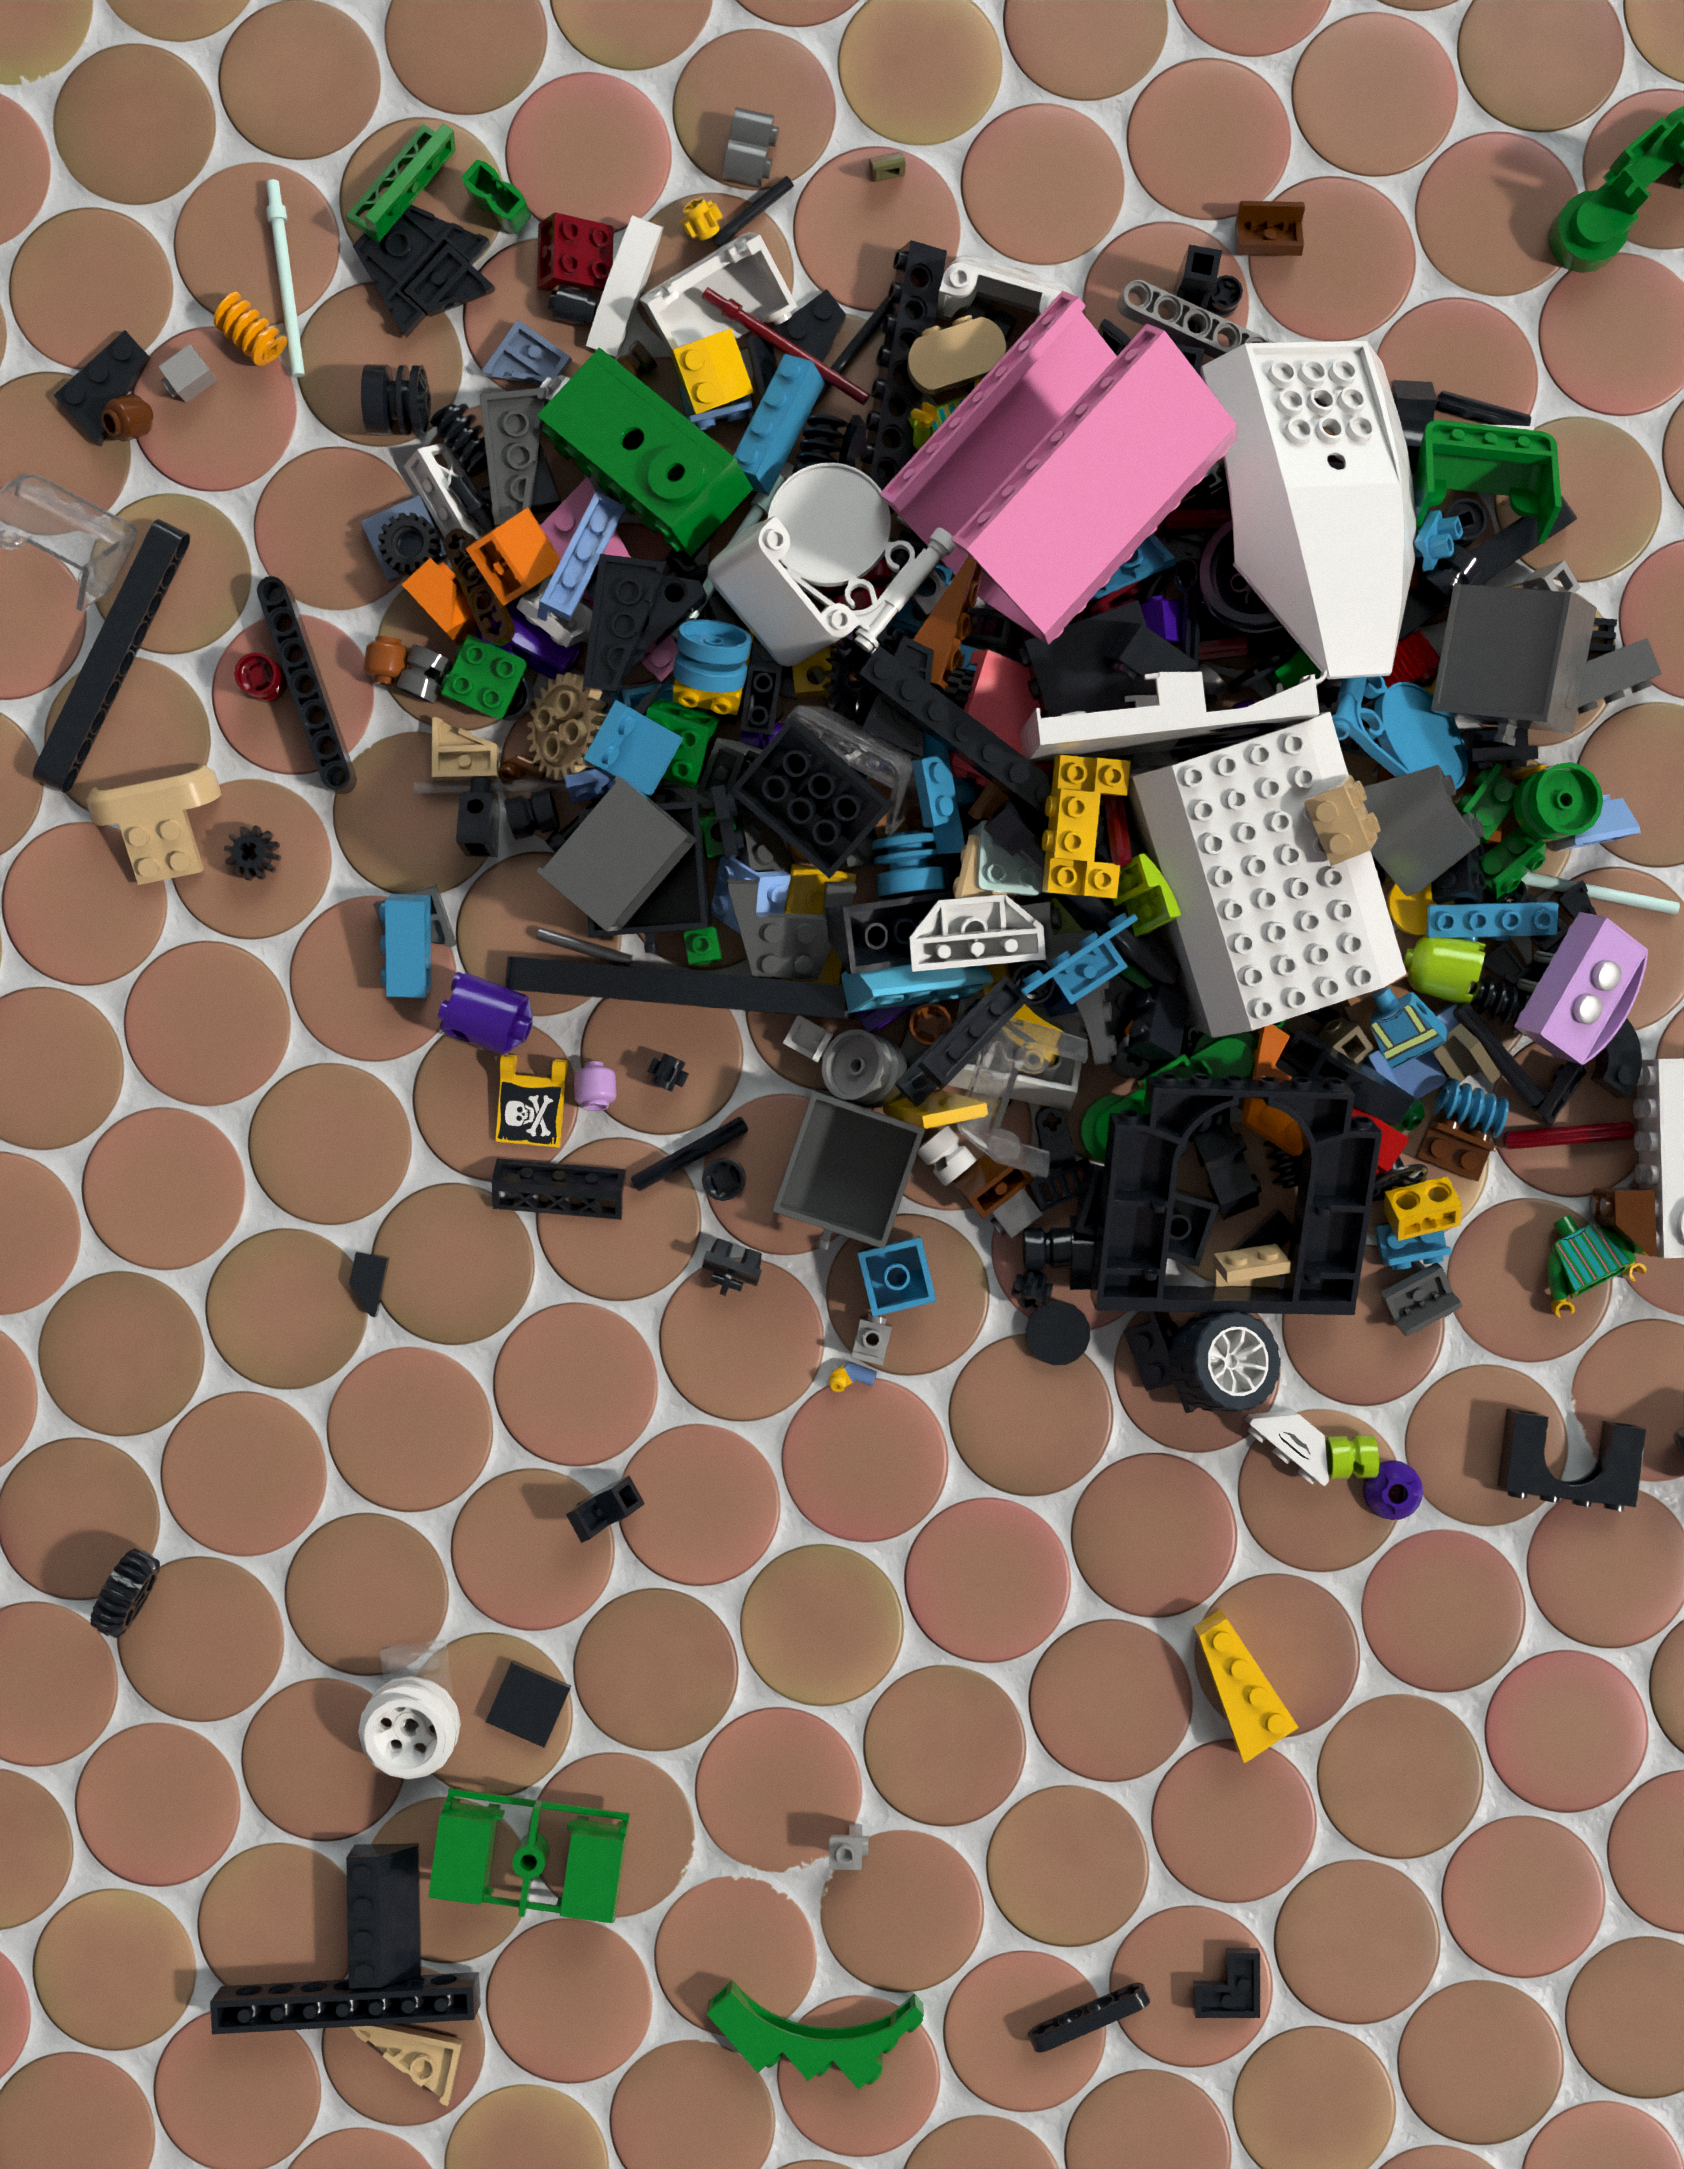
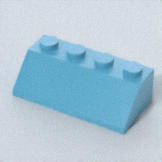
M911 965L855 974H848L845 971L841 974L849 1013L966 999L994 982L993 975L984 965L912 972Z

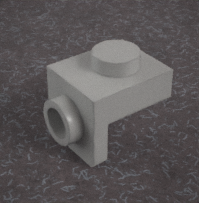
M849 1825V1835H831L829 1837V1868L831 1870H862V1856H868L869 1838L868 1836H862V1825Z

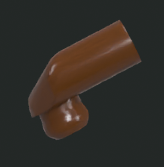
M518 754L504 761L498 770L499 778L507 783L525 774L542 780L546 773L539 771L540 764L533 763V758L523 754Z

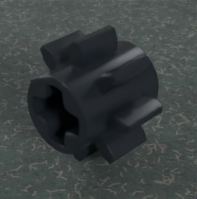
M663 1053L661 1060L653 1057L647 1072L654 1074L651 1083L670 1092H673L676 1085L683 1087L689 1073L683 1071L686 1062L666 1053Z
M1026 1270L1023 1275L1017 1274L1016 1280L1013 1282L1011 1295L1018 1297L1017 1303L1022 1308L1037 1310L1041 1305H1048L1053 1284L1046 1283L1047 1276L1039 1270Z

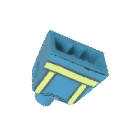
M1386 986L1372 995V999L1379 1009L1372 1013L1370 1026L1383 1057L1391 1070L1446 1042V1026L1415 993L1409 992L1397 999L1389 986Z

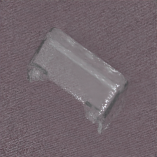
M36 474L20 475L0 488V547L6 550H15L30 543L81 570L78 576L80 589L76 609L80 611L85 610L111 590L135 545L137 530L132 524Z
M796 706L787 715L786 722L793 715L852 768L892 788L890 801L894 805L888 811L885 834L891 836L918 805L919 797L912 761L920 758L860 730L862 726L824 706Z
M1012 1017L979 1051L965 1097L985 1102L988 1115L958 1122L957 1126L959 1132L995 1162L1047 1177L1049 1173L1050 1152L1020 1143L1019 1138L1014 1133L1000 1129L1018 1071L1030 1074L1041 1073L1049 1066L1053 1054L1086 1063L1088 1058V1040Z

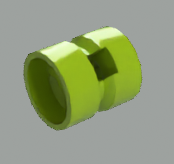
M1355 1435L1352 1441H1349L1346 1436L1326 1437L1325 1445L1329 1479H1348L1352 1473L1357 1478H1376L1378 1476L1379 1452L1374 1435Z

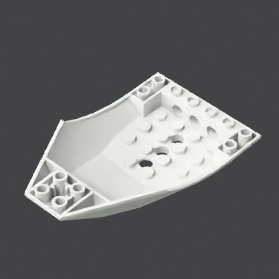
M1367 341L1245 343L1200 368L1202 380L1237 424V440L1228 448L1227 453L1223 457L1233 524L1235 559L1233 566L1321 672L1327 670V679L1389 676L1392 672L1416 558V546L1414 543L1416 540V512L1408 450L1383 363ZM1314 398H1318L1319 401L1323 404H1326L1327 407L1318 405ZM1323 427H1327L1328 430L1335 433V436L1327 434ZM1335 455L1337 459L1344 462V469L1336 470L1328 464L1327 457Z

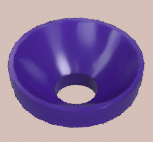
M1388 1460L1379 1463L1378 1476L1376 1478H1365L1363 1482V1497L1367 1506L1376 1515L1384 1519L1401 1520L1409 1517L1417 1510L1422 1501L1423 1485L1420 1477L1413 1468L1401 1461ZM1395 1484H1401L1406 1489L1405 1498L1398 1503L1390 1501L1388 1497L1389 1489Z

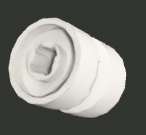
M948 1125L924 1142L917 1152L927 1165H934L933 1173L944 1186L952 1182L976 1161V1158L966 1146H959L957 1144L959 1138Z

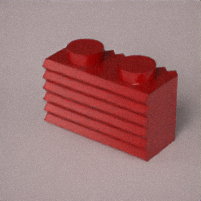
M1421 629L1397 644L1392 672L1389 676H1382L1387 688L1395 683H1411L1416 679L1423 683L1437 673L1434 667L1440 663V657Z

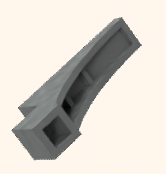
M1054 902L1020 906L1043 925L1045 961L1051 968H1054L1051 963L1052 960L1067 950L1072 956L1082 949L1079 942L1095 931L1097 932V930L1057 934V928H1061L1062 922L1059 908H1054ZM1109 980L1075 1002L1091 1041L1095 1065L1110 1063L1113 1061L1112 1055L1117 1054L1116 1039L1114 1035H1109L1108 1022L1113 1021L1112 1006L1110 1002H1105L1104 989L1109 988Z

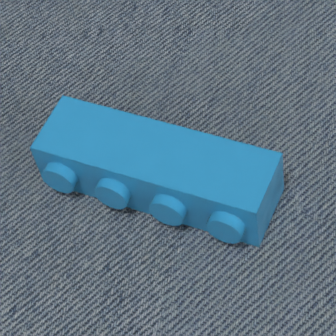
M784 354L734 454L754 491L767 495L770 494L825 384L813 361Z

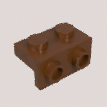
M1241 201L1235 221L1237 254L1302 256L1304 248L1302 219L1305 211L1304 202Z

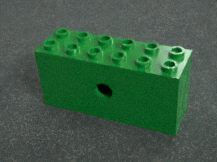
M600 347L537 414L545 426L542 432L554 443L553 447L566 460L571 457L576 461L575 466L586 477L590 478L591 475L598 480L596 483L606 494L612 496L614 493L620 498L618 502L625 505L626 510L633 515L635 512L642 517L640 519L641 522L653 533L659 531L664 536L663 540L675 552L682 549L691 557L753 490L734 456Z

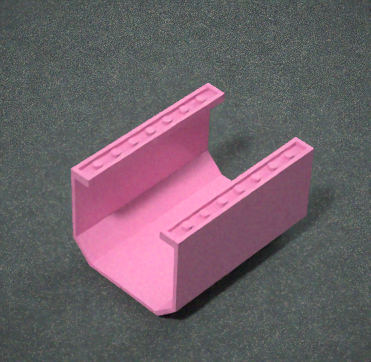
M1063 290L879 494L927 546L930 543L929 538L937 527L950 533L953 536L951 540L956 545V548L950 555H945L940 559L947 568L953 569V574L956 576L968 555L972 556L994 580L993 582L982 572L978 597L988 606L1047 645L1062 634L1064 627L1076 614L1084 610L1087 602L1100 588L1109 582L1111 576L1118 568L1133 556L1134 551L1140 544L1156 531L1161 521L1179 506L1183 497L1202 481L1205 473L1217 460L1225 456L1228 448L1237 440L1236 422L1164 330L1146 324L1120 354L1116 356L1082 313L1086 307L1078 296Z

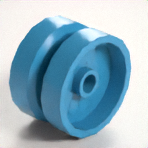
M691 620L681 624L677 637L679 652L675 656L673 666L674 677L686 686L706 692L725 693L741 689L746 681L748 667L745 660L750 655L752 642L750 634L740 627L716 620Z

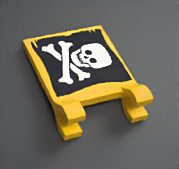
M507 1054L505 1057L501 1056L496 1142L561 1147L565 1087L569 1060H553L552 1078L515 1074L517 1055Z

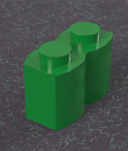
M476 160L463 174L462 180L472 202L481 210L492 213L495 221L504 230L517 234L530 220L531 214L522 193L512 184L501 181L496 170L488 163Z

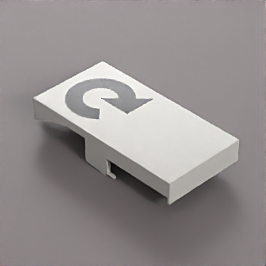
M1327 670L1321 672L1319 679H1315V674L1304 676L1300 679L1298 685L1285 691L1281 683L1277 684L1275 695L1248 707L1206 712L1202 672H1159L1145 674V680L1155 679L1157 695L1125 696V702L1135 701V708L1093 713L1076 711L1048 718H1041L1040 708H1036L1020 731L1022 754L1034 765L1054 763L1056 755L1102 758L1105 756H1120L1244 742L1317 716L1319 714L1316 685L1326 678Z

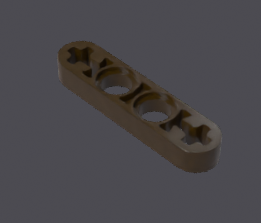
M453 529L444 539V549L479 630L485 640L498 646L506 645L512 640L515 633L514 623L506 605L503 606L480 571L475 580L469 581L467 579L469 568L476 564L466 551V548L477 539L474 535L463 529ZM461 539L464 540L462 543L464 553L457 550L460 547L459 540ZM485 593H490L492 597L490 606L481 610L479 605L481 596ZM495 622L503 625L499 628L500 634L498 636L493 634L497 630Z

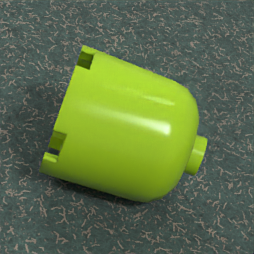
M1423 935L1417 941L1414 949L1407 948L1403 959L1404 967L1408 968L1407 973L1409 975L1407 979L1409 985L1415 991L1458 1005L1465 1002L1470 1004L1473 995L1469 994L1471 981L1478 983L1485 957V952L1482 951L1486 944L1457 937L1430 938L1427 935Z

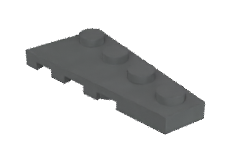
M545 387L480 394L495 527L527 507L531 510L542 422L537 414L545 407L547 393Z

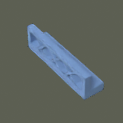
M597 491L595 492L540 600L538 618L547 621L550 613H553L570 621L599 564L600 554H604L625 512V505Z

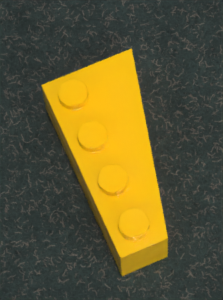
M1218 1610L1193 1627L1224 1711L1228 1727L1230 1728L1235 1747L1245 1764L1299 1727L1221 1610Z

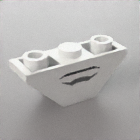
M1294 1410L1247 1414L1244 1420L1251 1425L1247 1430L1261 1443L1266 1438L1276 1446L1272 1452L1287 1464L1291 1459L1301 1467L1297 1472L1312 1485L1317 1480L1323 1486H1326L1329 1482L1325 1435Z

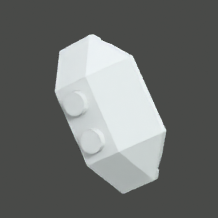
M1006 894L938 900L909 937L912 972L1046 959L1043 925Z

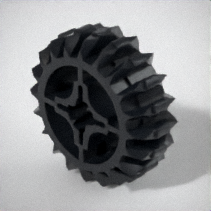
M134 1548L128 1551L120 1559L117 1566L114 1567L97 1597V1601L93 1606V1612L91 1613V1626L100 1633L114 1638L124 1634L137 1618L153 1589L157 1575L160 1572V1561L144 1550L140 1551Z

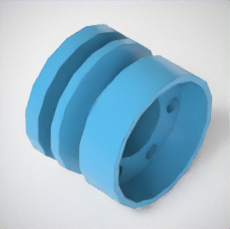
M919 830L889 834L882 839L872 841L873 851H887L888 853L887 855L875 857L874 864L889 865L890 871L876 875L878 898L903 892L906 895H915L946 889L943 867L928 866L927 860L941 855L937 853V849H926V845L935 844L934 833Z

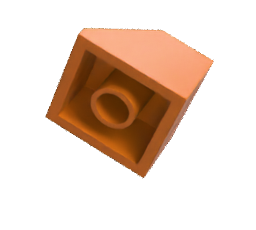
M430 557L401 584L457 646L468 634H471L477 628L476 620L465 595L458 589L460 584L456 575L443 561L437 565ZM479 602L480 608L483 609V605Z

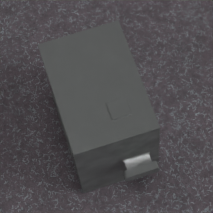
M1454 583L1431 711L1459 722L1499 726L1498 733H1495L1494 742L1504 746H1515L1516 738H1514L1516 728L1573 734L1597 607L1573 592Z
M618 775L614 779L616 783L545 867L540 866L537 869V872L605 931L621 930L697 841L693 835L635 785Z
M813 1091L772 1211L823 1228L822 1237H819L817 1247L828 1250L830 1237L833 1232L885 1249L925 1129Z

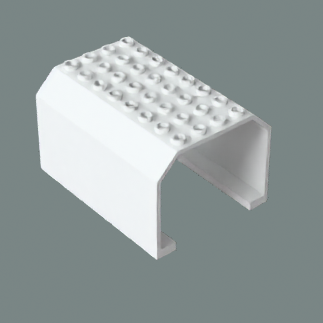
M1330 712L1319 713L1314 718L1171 766L1147 772L1146 766L1129 772L1127 796H1124L1131 839L1147 851L1145 855L1155 864L1167 881L1181 913V916L1160 926L1159 931L1165 950L1180 964L1177 971L1180 975L1175 983L1178 993L1189 1000L1186 1019L1189 1025L1212 1038L1253 1031L1384 988L1406 975L1371 851L1331 866L1304 804L1306 799L1339 786L1342 780L1349 776Z

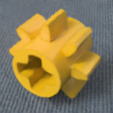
M699 197L689 202L683 208L686 217L680 220V223L687 235L690 234L691 238L697 236L700 241L711 238L719 231L720 226L717 220L723 216L716 203H713L712 200L706 202L703 197Z

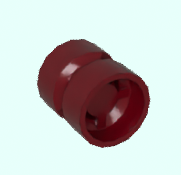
M262 653L246 654L240 658L235 666L234 676L236 683L241 690L258 701L267 703L276 701L282 697L287 689L288 682L283 668Z

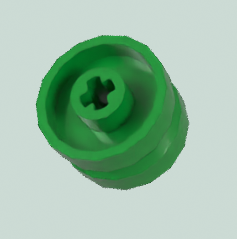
M1572 762L1560 763L1533 772L1521 781L1515 791L1513 801L1515 818L1521 829L1533 839H1541L1544 842L1561 840L1569 836L1581 834L1594 826L1601 815L1603 796L1599 782L1588 769Z

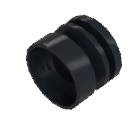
M364 365L361 379V406L364 426L369 436H391L396 421H398L400 432L403 436H409L412 428L416 436L427 435L429 417L431 415V392L423 365H413L410 372L407 365H400L396 374V380L393 378L389 365Z

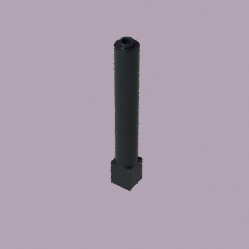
M1013 794L990 814L983 829L1011 856L1017 853L1043 878L1046 851L1042 849L1044 832L1039 828L1042 822ZM1060 894L1101 935L1110 930L1107 923L1122 913L1129 917V914L1120 906L1114 907L1112 898ZM1131 924L1109 939L1115 949L1153 986L1161 983L1169 987L1178 979L1180 974L1177 971L1180 964L1148 933L1135 936Z

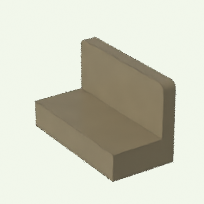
M1461 1023L1447 1034L1445 1043L1431 1049V1052L1450 1079L1456 1078L1460 1083L1475 1070L1479 1071L1491 1084L1502 1076L1480 1041Z

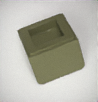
M901 152L880 155L869 159L873 181L875 182L905 175L906 161Z

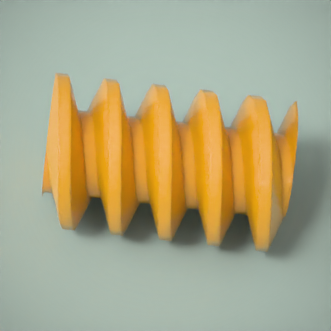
M236 291L232 292L218 306L213 323L218 330L223 331L225 337L233 341L236 347L242 349L246 356L251 357L254 364L265 366L282 354L287 344V338L284 335L278 337L279 330L274 326L269 328L270 323L268 319H259L260 312L256 309L250 310V302L246 300L241 301V294Z

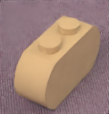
M969 315L953 321L954 326L941 330L940 326H935L922 331V337L914 341L908 357L907 370L913 385L922 393L934 396L973 383L978 378H984L1006 353L1005 337L997 324L984 317L972 319V316Z

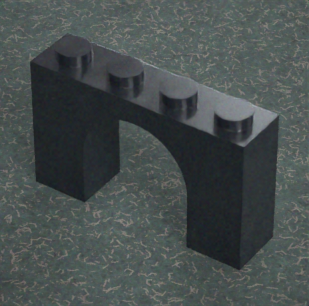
M1189 244L1177 274L1174 295L1206 310L1209 298L1216 285L1222 250ZM1188 320L1189 330L1196 334L1200 333L1198 323ZM1172 339L1200 375L1204 349L1186 346Z
M1507 1409L1497 1485L1506 1490L1508 1496L1527 1499L1528 1494L1540 1495V1500L1559 1503L1560 1498L1572 1499V1504L1592 1507V1502L1604 1503V1508L1616 1511H1624L1625 1506H1637L1646 1429L1634 1424L1603 1421L1599 1455L1594 1467L1589 1473L1579 1479L1562 1481L1556 1479L1550 1473L1545 1462L1544 1452L1549 1417L1539 1412Z

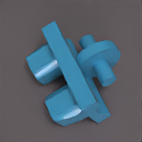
M1440 510L1431 511L1422 529L1416 530V540L1414 542L1416 557L1423 556V571L1433 570L1438 559L1452 556L1454 552L1453 540H1459L1463 534L1458 516L1443 519Z

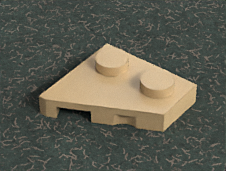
M432 717V779L434 781L471 780L474 777H484L490 780L499 779V748L497 744L484 738H477L471 732L462 728L458 729L444 723L438 717Z

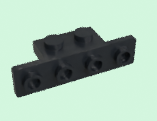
M1147 1311L1151 1321L1128 1327L1123 1331L1146 1391L1173 1384L1172 1376L1169 1373L1168 1355L1173 1337L1178 1333V1326L1172 1321L1169 1312ZM1179 1395L1185 1413H1190L1197 1409Z

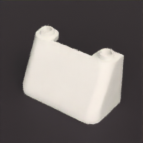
M747 232L733 239L653 288L639 299L669 350L732 328L735 340L750 331L738 322L732 323L721 316L720 310L701 298L707 287L727 300L732 298L743 306L742 310L762 323L773 321L775 325L781 324L792 316L790 311L798 307L761 235L753 232Z
M962 255L957 257L944 273L939 289L936 317L952 322L953 316L959 310H968L974 298L979 296L1037 313L1038 318L1062 290L1073 295L1074 291L1063 282L971 255Z
M773 516L747 527L709 564L708 578L778 664L788 667L801 663L848 635L861 622L850 608L841 603L831 604L821 613L778 561L789 549L790 535L778 518Z

